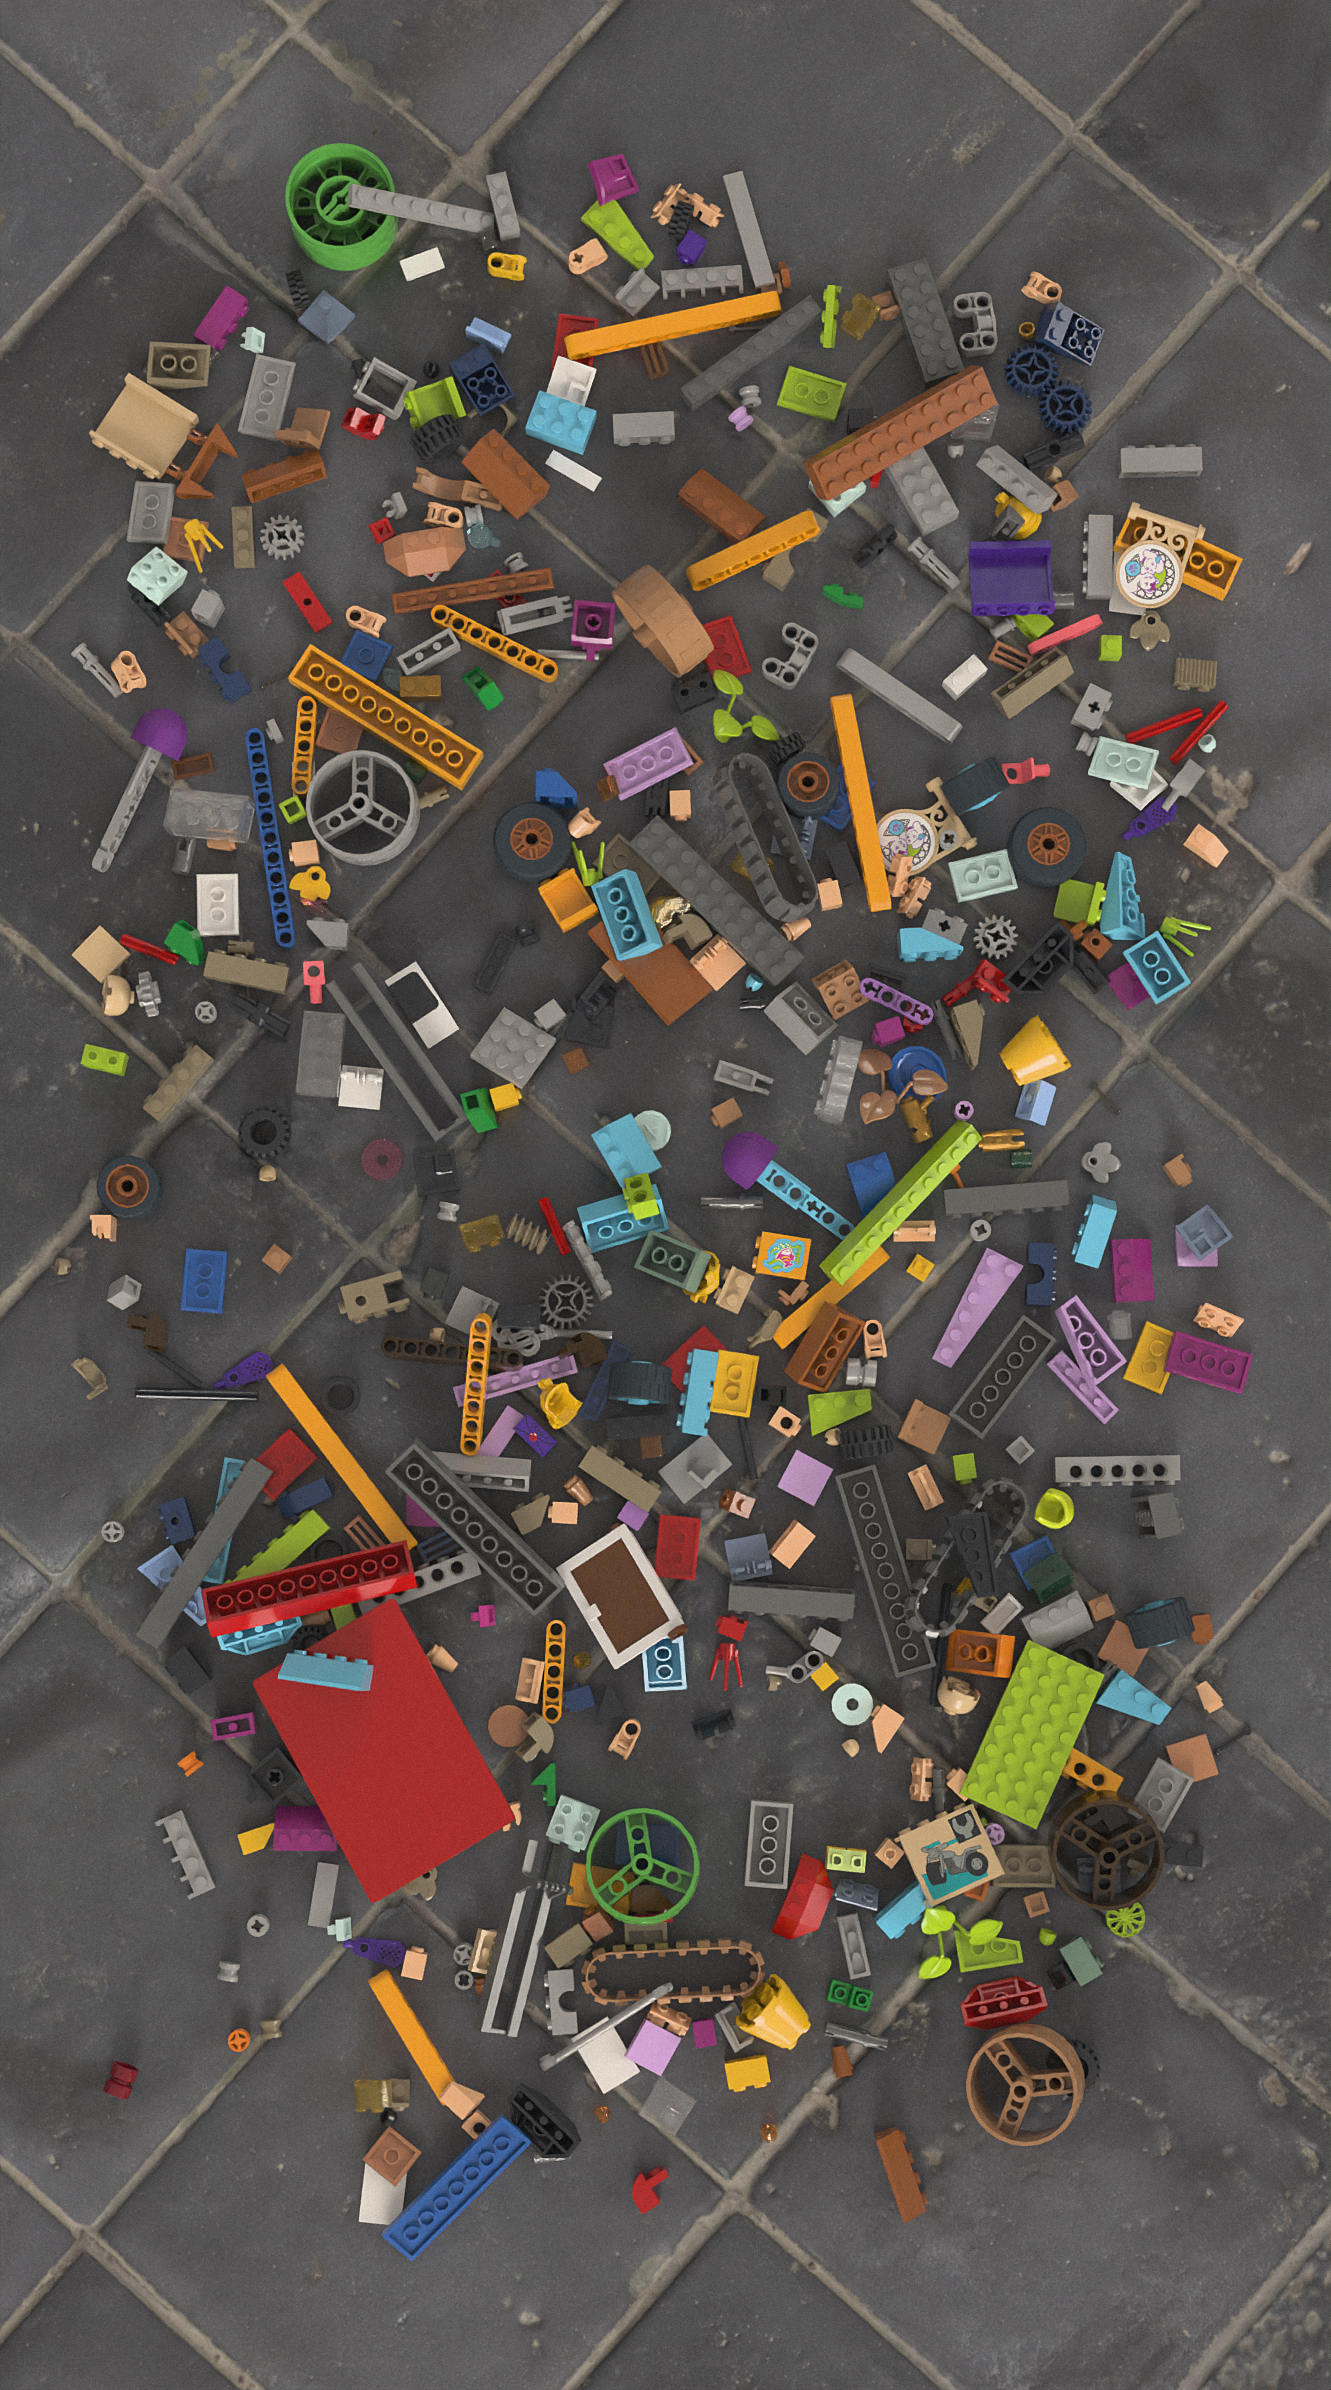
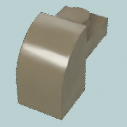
M683 914L678 917L675 922L676 924L665 929L666 932L662 939L667 945L684 937L690 949L693 950L709 942L713 934L702 918L694 914Z
M533 1712L519 1726L529 1738L514 1752L519 1759L526 1763L533 1760L540 1750L547 1754L552 1748L554 1741L551 1726L541 1715Z

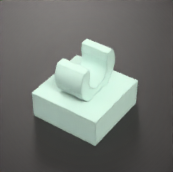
M247 327L246 332L242 333V337L245 338V344H241L240 347L256 354L263 353L265 333L254 327Z
M351 1917L336 1919V1924L327 1926L328 1935L336 1934L337 1941H345L352 1938Z

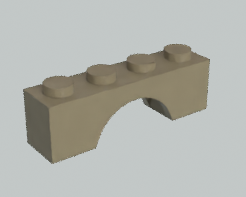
M807 508L806 511L813 512L820 527V532L804 542L816 543L826 529L828 520ZM794 547L775 555L772 561H767L761 570L764 572L762 579L782 592L794 576L795 570L789 561V554Z

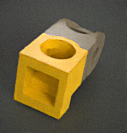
M964 1577L955 1591L958 1595L961 1596L964 1590L967 1591L972 1585L970 1579ZM994 1596L977 1598L974 1605L989 1614L998 1599Z

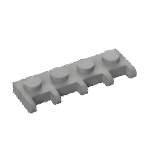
M741 265L661 271L663 300H667V293L681 292V298H685V291L701 290V297H705V290L721 289V295H726L725 288H738L739 294H744Z
M572 1220L566 1223L562 1230L601 1301L612 1294L611 1285L607 1279L604 1280L603 1274L600 1273L602 1269L599 1263L593 1260L594 1257L591 1255L590 1246L584 1243L579 1226L574 1225L575 1222Z
M180 1810L155 1822L156 1826L164 1823L169 1837L163 1839V1843L172 1841L178 1856L172 1858L171 1861L174 1863L180 1860L186 1873L185 1876L179 1878L180 1881L183 1882L188 1879L194 1892L187 1895L188 1899H192L215 1888V1883L183 1811Z

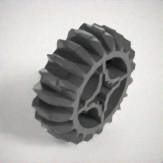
M560 1274L561 1281L558 1282L555 1276L552 1277L554 1284L551 1285L550 1282L546 1281L545 1284L549 1289L541 1288V1292L546 1295L538 1296L539 1300H544V1303L539 1304L538 1307H545L546 1309L541 1312V1315L549 1314L546 1322L548 1323L551 1319H554L553 1327H556L558 1322L561 1323L560 1329H564V1323H568V1328L572 1329V1322H575L576 1326L579 1327L578 1319L581 1318L583 1322H586L587 1319L583 1316L584 1313L591 1315V1312L586 1310L587 1307H594V1304L588 1303V1300L594 1299L593 1295H586V1293L591 1291V1288L589 1287L584 1290L583 1287L586 1285V1281L579 1285L580 1277L578 1276L574 1281H571L572 1274H568V1280H564V1275ZM571 1285L575 1289L570 1293L564 1294L557 1287ZM579 1292L583 1296L581 1311L573 1303ZM551 1293L559 1300L558 1305L553 1311L549 1308ZM558 1294L566 1298L574 1294L570 1299V1304L574 1309L570 1306L561 1307L562 1300ZM563 1310H570L576 1315L568 1319L557 1317Z

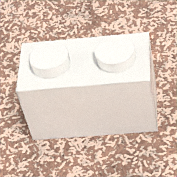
M973 654L943 681L942 687L956 701L986 674L987 668Z

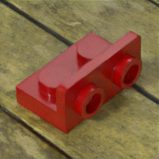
M982 959L969 980L975 983L974 987L977 990L990 994L989 998L998 1004L1000 1002H1009L1010 999L1007 998V995L1011 989L1002 981L1007 975L986 959Z

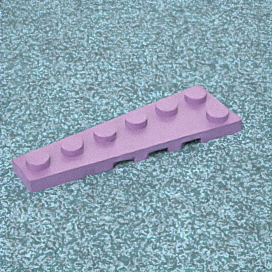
M986 1248L932 1357L933 1360L949 1368L952 1367L1020 1273L1023 1265Z

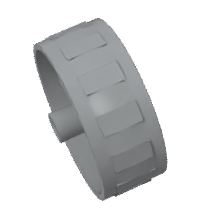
M365 750L349 751L334 757L319 769L311 781L307 793L306 812L314 836L336 858L350 864L366 866L389 861L409 845L419 824L420 804L412 780L400 765L377 752ZM376 764L393 769L405 780L410 795V813L407 821L375 802ZM348 766H352V796L349 802L317 820V805L325 785L336 773ZM362 774H368L369 776L366 781H359ZM361 788H368V797L363 793H359ZM353 811L357 817L346 821L344 815ZM378 811L381 812L383 815L380 817L379 821H375L378 816ZM340 819V826L333 828V821ZM387 820H394V825L392 827H385V823ZM362 823L369 824L395 839L383 849L369 854L345 853L328 843Z

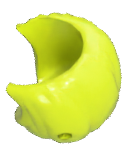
M1050 1488L1040 1498L1035 1508V1520L1048 1528L1060 1529L1069 1524L1073 1519V1501L1065 1492Z

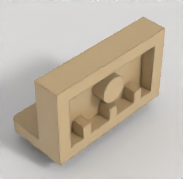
M732 1266L731 1270L726 1269L722 1278L725 1281L722 1289L718 1287L714 1295V1299L717 1300L715 1305L738 1315L755 1277Z
M478 1928L468 1966L469 1971L487 1974L497 1930Z

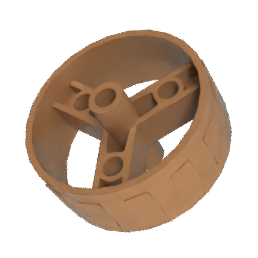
M646 564L641 569L636 570L611 592L619 610L633 628L634 632L632 633L643 648L648 647L654 656L676 677L680 678L683 674L689 672L714 650L707 632L692 612L693 608L682 594H678L665 578L650 565Z
M1029 2023L1011 2025L990 2036L974 2055L966 2080L967 2099L971 2111L981 2126L997 2139L1019 2146L1042 2144L1052 2140L1065 2130L1077 2114L1083 2100L1085 2088L1084 2070L1080 2058L1071 2044L1054 2030ZM1008 2038H1031L1044 2043L1061 2057L1067 2068L1038 2070L1035 2067H1029ZM984 2052L1011 2086L1000 2119L989 2109L983 2099L979 2086L978 2073ZM1002 2054L1009 2056L1010 2062L1004 2061ZM1013 2065L1021 2072L1017 2078L1010 2069ZM1052 2078H1058L1061 2081V2085L1054 2084ZM1041 2079H1045L1046 2086L1037 2088ZM1074 2093L1072 2108L1069 2115L1063 2121L1045 2130H1020L1033 2097ZM1010 2110L1017 2111L1018 2117L1012 2116Z

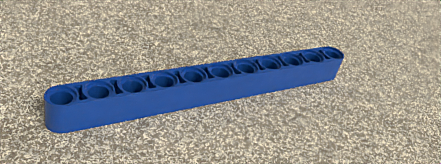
M252 728L247 731L245 740L275 935L281 948L291 949L296 944V935L266 740L261 730ZM258 735L261 737L260 741L256 744L251 743V737ZM262 755L264 759L261 763H254V757ZM265 775L267 779L264 783L256 782L257 777ZM262 795L270 796L267 803L259 802ZM265 815L273 816L270 823L262 821ZM270 834L276 836V840L273 843L266 842V837ZM273 854L279 856V860L276 863L269 862V857ZM276 874L282 876V880L279 883L272 882V877ZM279 894L285 895V900L282 903L275 902V897ZM286 914L288 915V920L286 923H279L278 917ZM289 934L291 935V941L289 943H282L281 937Z

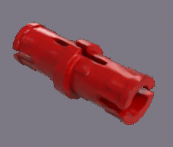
M972 975L963 982L955 984L954 989L941 997L943 1002L951 997L945 1003L948 1008L961 997L965 998L968 995L967 993L975 988V983H971V980H969Z

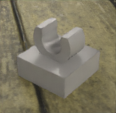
M400 492L392 494L390 499L385 500L382 504V507L388 506L392 510L386 513V517L394 515L395 520L403 518L407 512Z

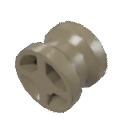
M280 2018L260 2021V2026L263 2028L261 2039L282 2036V2031L279 2027L281 2024Z

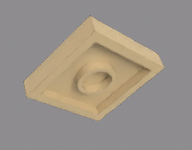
M101 926L72 954L100 983H103L105 976L111 975L131 955Z

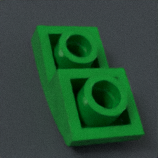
M829 583L827 586L823 585L822 595L827 599L844 607L862 609L863 597H859V594L847 593V595H843L844 587H839V584Z
M830 1978L825 1999L868 2012L874 1992Z

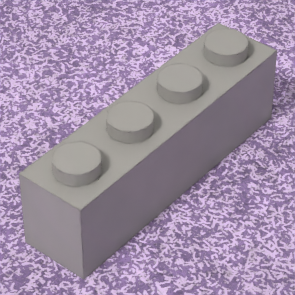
M1187 444L1184 447L1165 445L1162 448H1156L1155 445H1146L1143 448H1135L1132 445L1124 446L1118 453L1119 478L1200 476L1203 471L1202 447H1196L1195 444Z
M998 445L987 448L976 465L1036 514L1049 510L1058 493Z
M1089 514L1087 520L1083 521V533H1086V541H1083L1082 553H1086V561L1082 562V573H1085V580H1082V593H1085V599L1109 600L1112 595L1113 515Z

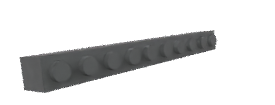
M253 1458L249 1461H244L239 1469L242 1473L238 1479L234 1477L228 1486L231 1490L227 1496H221L216 1504L219 1508L215 1514L210 1513L205 1521L207 1524L204 1531L200 1530L193 1540L196 1542L192 1549L188 1548L182 1556L184 1562L180 1567L176 1566L170 1575L172 1580L169 1584L165 1583L158 1593L161 1597L157 1603L153 1601L147 1612L150 1614L146 1620L141 1619L135 1628L138 1631L136 1636L154 1648L159 1649L273 1474V1471Z

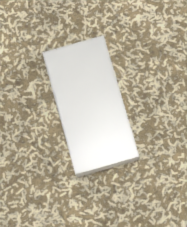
M437 247L400 261L407 282L445 268Z
M1008 1593L979 1623L990 1633L999 1634L1024 1607Z

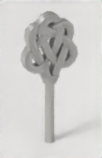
M498 1319L492 1323L491 1336L497 1341L499 1348L516 1349L522 1356L526 1357L536 1355L540 1349V1341L550 1340L554 1337L573 1338L581 1332H588L594 1334L599 1339H612V1331L554 1329V1327L547 1324H541L540 1331L544 1333L536 1334V1330H519L520 1332L512 1334L510 1329H501L500 1334H498ZM527 1336L530 1337L520 1342H517V1340L523 1339ZM534 1344L531 1349H524L525 1347Z

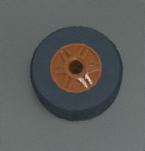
M523 802L509 808L499 818L493 833V848L498 863L508 875L520 881L537 883L538 881L542 882L554 877L556 873L563 869L571 851V835L566 821L556 809L554 810L553 807L540 802ZM529 840L537 841L533 845L527 843Z
M1039 807V809L1036 808L1027 812L1016 822L1008 838L1007 853L1011 867H1013V871L1016 872L1020 879L1036 887L1049 888L1068 881L1076 874L1084 861L1087 841L1083 827L1069 812L1067 813L1065 810L1063 811L1056 807ZM1043 845H1048L1051 850L1045 849Z

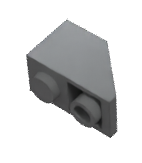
M319 917L307 920L308 928L327 949L348 951L350 926L348 923H345V920L333 919V922L324 921V918Z

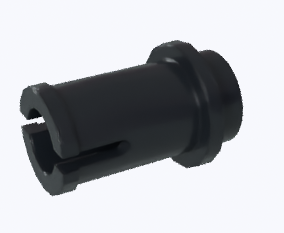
M363 358L351 362V369L354 370L357 379L359 378L360 380L364 374L361 371L365 364ZM368 378L366 385L371 383L370 378Z
M765 997L740 998V1011L759 1010L761 1012V1010H765Z

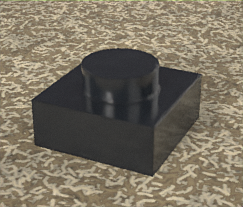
M1066 1961L1047 1971L1057 1990L1076 1980Z

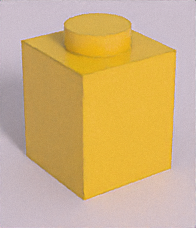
M513 1083L489 1090L495 1111L519 1105L518 1099L522 1098L519 1087L514 1088Z

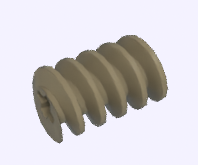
M516 1213L507 1227V1238L510 1239L515 1235L514 1242L517 1243L522 1239L523 1247L529 1243V1250L532 1251L537 1247L536 1254L539 1255L544 1250L551 1235L546 1236V1229L539 1233V1225L532 1229L531 1221L525 1225L524 1217L517 1221L518 1214Z

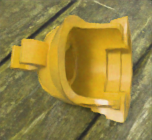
M1004 492L999 493L995 497V500L998 502L995 509L997 518L1006 506L1010 505L1025 520V523L1012 539L1020 540L1027 538L1037 530L1042 521L1041 513H1034L1015 496H1008Z
M704 1251L712 1256L696 1293L682 1288L683 1292L689 1295L690 1300L694 1303H697L698 1298L701 1302L706 1303L707 1294H711L719 1286L720 1264L715 1253Z
M542 1378L537 1382L542 1390L540 1405L547 1415L550 1426L554 1429H559L568 1424L577 1415L582 1402L576 1400L571 1395L566 1383L553 1384L550 1378L546 1380Z

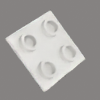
M343 1065L340 1076L341 1086L338 1106L379 1110L384 1069Z

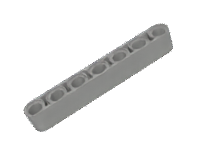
M847 648L837 662L836 666L842 672L944 742L952 744L962 730L963 726L958 721L853 649Z

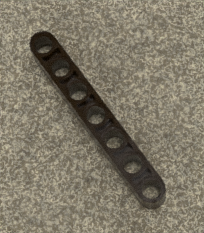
M394 1336L385 1337L380 1344L384 1355L390 1359L467 1367L469 1344ZM392 1343L396 1345L392 1352L386 1351L387 1345ZM476 1345L478 1348H484V1347H485V1346ZM409 1346L417 1347L414 1353H406ZM490 1347V1355L496 1354L499 1358L496 1362H489L488 1369L517 1372L523 1368L524 1359L518 1350ZM430 1348L437 1349L436 1354L433 1356H428L427 1351ZM451 1350L458 1352L454 1358H448L447 1354ZM516 1356L519 1358L517 1364H509L511 1357ZM479 1361L473 1362L475 1367H483L482 1363H480Z

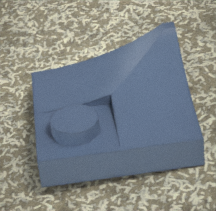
M323 290L298 319V322L320 339L330 343L353 321L355 314Z
M1205 1205L1175 1227L1198 1261H1201L1233 1238V1235L1208 1205Z

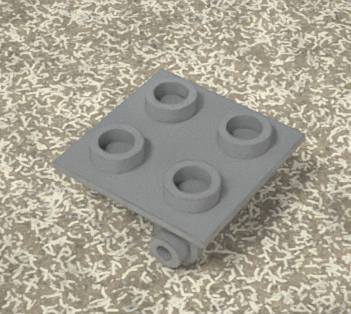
M462 1286L445 1324L470 1335L471 1323L475 1316L479 1313H486L493 1319L499 1303ZM477 1322L478 1327L486 1328L484 1322Z

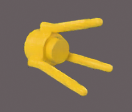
M193 519L184 525V529L187 532L184 536L189 543L199 573H202L201 564L192 539L194 541L200 539L208 552H211V548L203 537L204 533L220 549H223V545L206 529L204 524H200L198 519Z

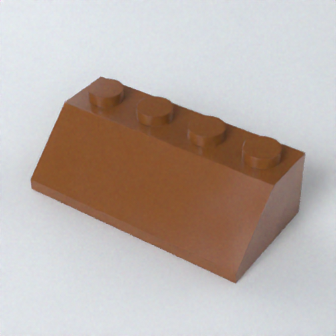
M495 429L482 437L461 462L517 520L542 501L550 488V485Z
M308 449L302 452V455L296 457L288 456L282 462L276 464L275 462L268 463L259 470H248L241 477L250 502L253 504L327 478V473L318 449Z
M703 468L694 474L678 493L677 501L734 544L750 538L766 519V516Z
M825 1301L784 1372L798 1384L826 1393L865 1327L866 1322L840 1306Z
M898 2126L873 2135L903 2223H906L926 2211L924 2205L928 2204L924 2191H919L917 2184H920L921 2181L918 2172H913L911 2164L914 2163L911 2151L906 2152L904 2143H907L903 2130L899 2131Z

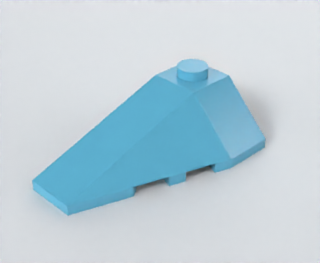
M1116 852L1114 855L1106 888V896L1101 909L1100 931L1102 935L1113 940L1145 939L1144 914H1140L1137 902H1140V897L1136 895L1133 884L1136 883L1132 861L1130 857L1120 852Z

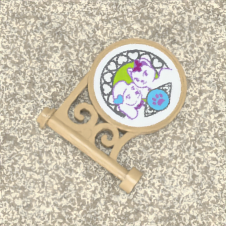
M1132 502L1127 518L1134 520L1136 516L1147 520V528L1143 537L1121 555L1115 571L1116 584L1121 595L1129 603L1141 608H1157L1168 603L1178 593L1195 540H1202L1206 528L1202 527V524L1197 528L1140 509V504ZM1153 522L1164 526L1165 532L1162 537H1155L1154 532L1157 531V534H1160L1162 530L1157 526L1152 528ZM1176 535H1182L1188 541L1182 563L1175 551L1183 548L1184 540L1180 537L1176 538V542H1180V545L1175 546L1172 543V539Z
M940 777L933 779L925 785L929 792L934 791L938 797V802L932 807L925 810H895L885 815L878 822L877 830L884 867L889 873L896 875L895 872L890 871L892 857H895V853L913 857V867L909 876H913L923 872L931 864L961 846L970 850L977 845V838H971L942 791L941 785L943 782ZM942 805L948 816L944 821L937 822L934 820L936 814H939L938 819L943 818V812L938 809ZM936 827H941L939 832H937ZM945 830L955 831L958 835L956 847L950 851L944 850L937 854L942 832ZM950 837L948 840H945L944 843H951L953 838Z

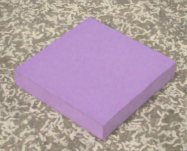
M796 1450L777 1487L814 1506L833 1469Z
M644 2018L624 2056L661 2076L681 2038Z

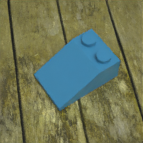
M684 1635L673 1641H670L667 1636L642 1652L645 1692L687 1689Z

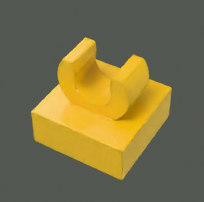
M917 1254L906 1272L924 1282L933 1269L934 1264Z

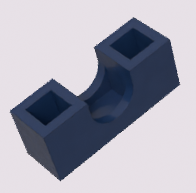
M219 636L197 648L200 653L197 656L203 667L207 665L211 670L208 675L214 683L218 682L221 686L219 692L224 700L229 699L231 703H234L252 692L249 683L240 669L232 674H225L221 671L222 664L231 656Z
M1032 1242L1027 1244L1026 1265L1039 1267L1042 1272V1279L1037 1284L1025 1285L1024 1306L1050 1307L1052 1302H1055L1056 1292L1052 1290V1282H1056V1269H1053V1261H1057V1249H1054V1244Z

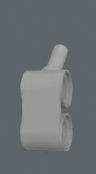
M1189 759L1169 785L1173 791L1161 807L1168 811L1179 795H1183L1186 798L1206 770Z
M809 1651L793 1665L787 1666V1668L766 1666V1674L786 1676V1678L795 1683H801L823 1665V1657L817 1651ZM812 1654H816L819 1657V1663L816 1666H811L808 1663V1657ZM796 1667L803 1670V1675L800 1679L792 1677L791 1672Z

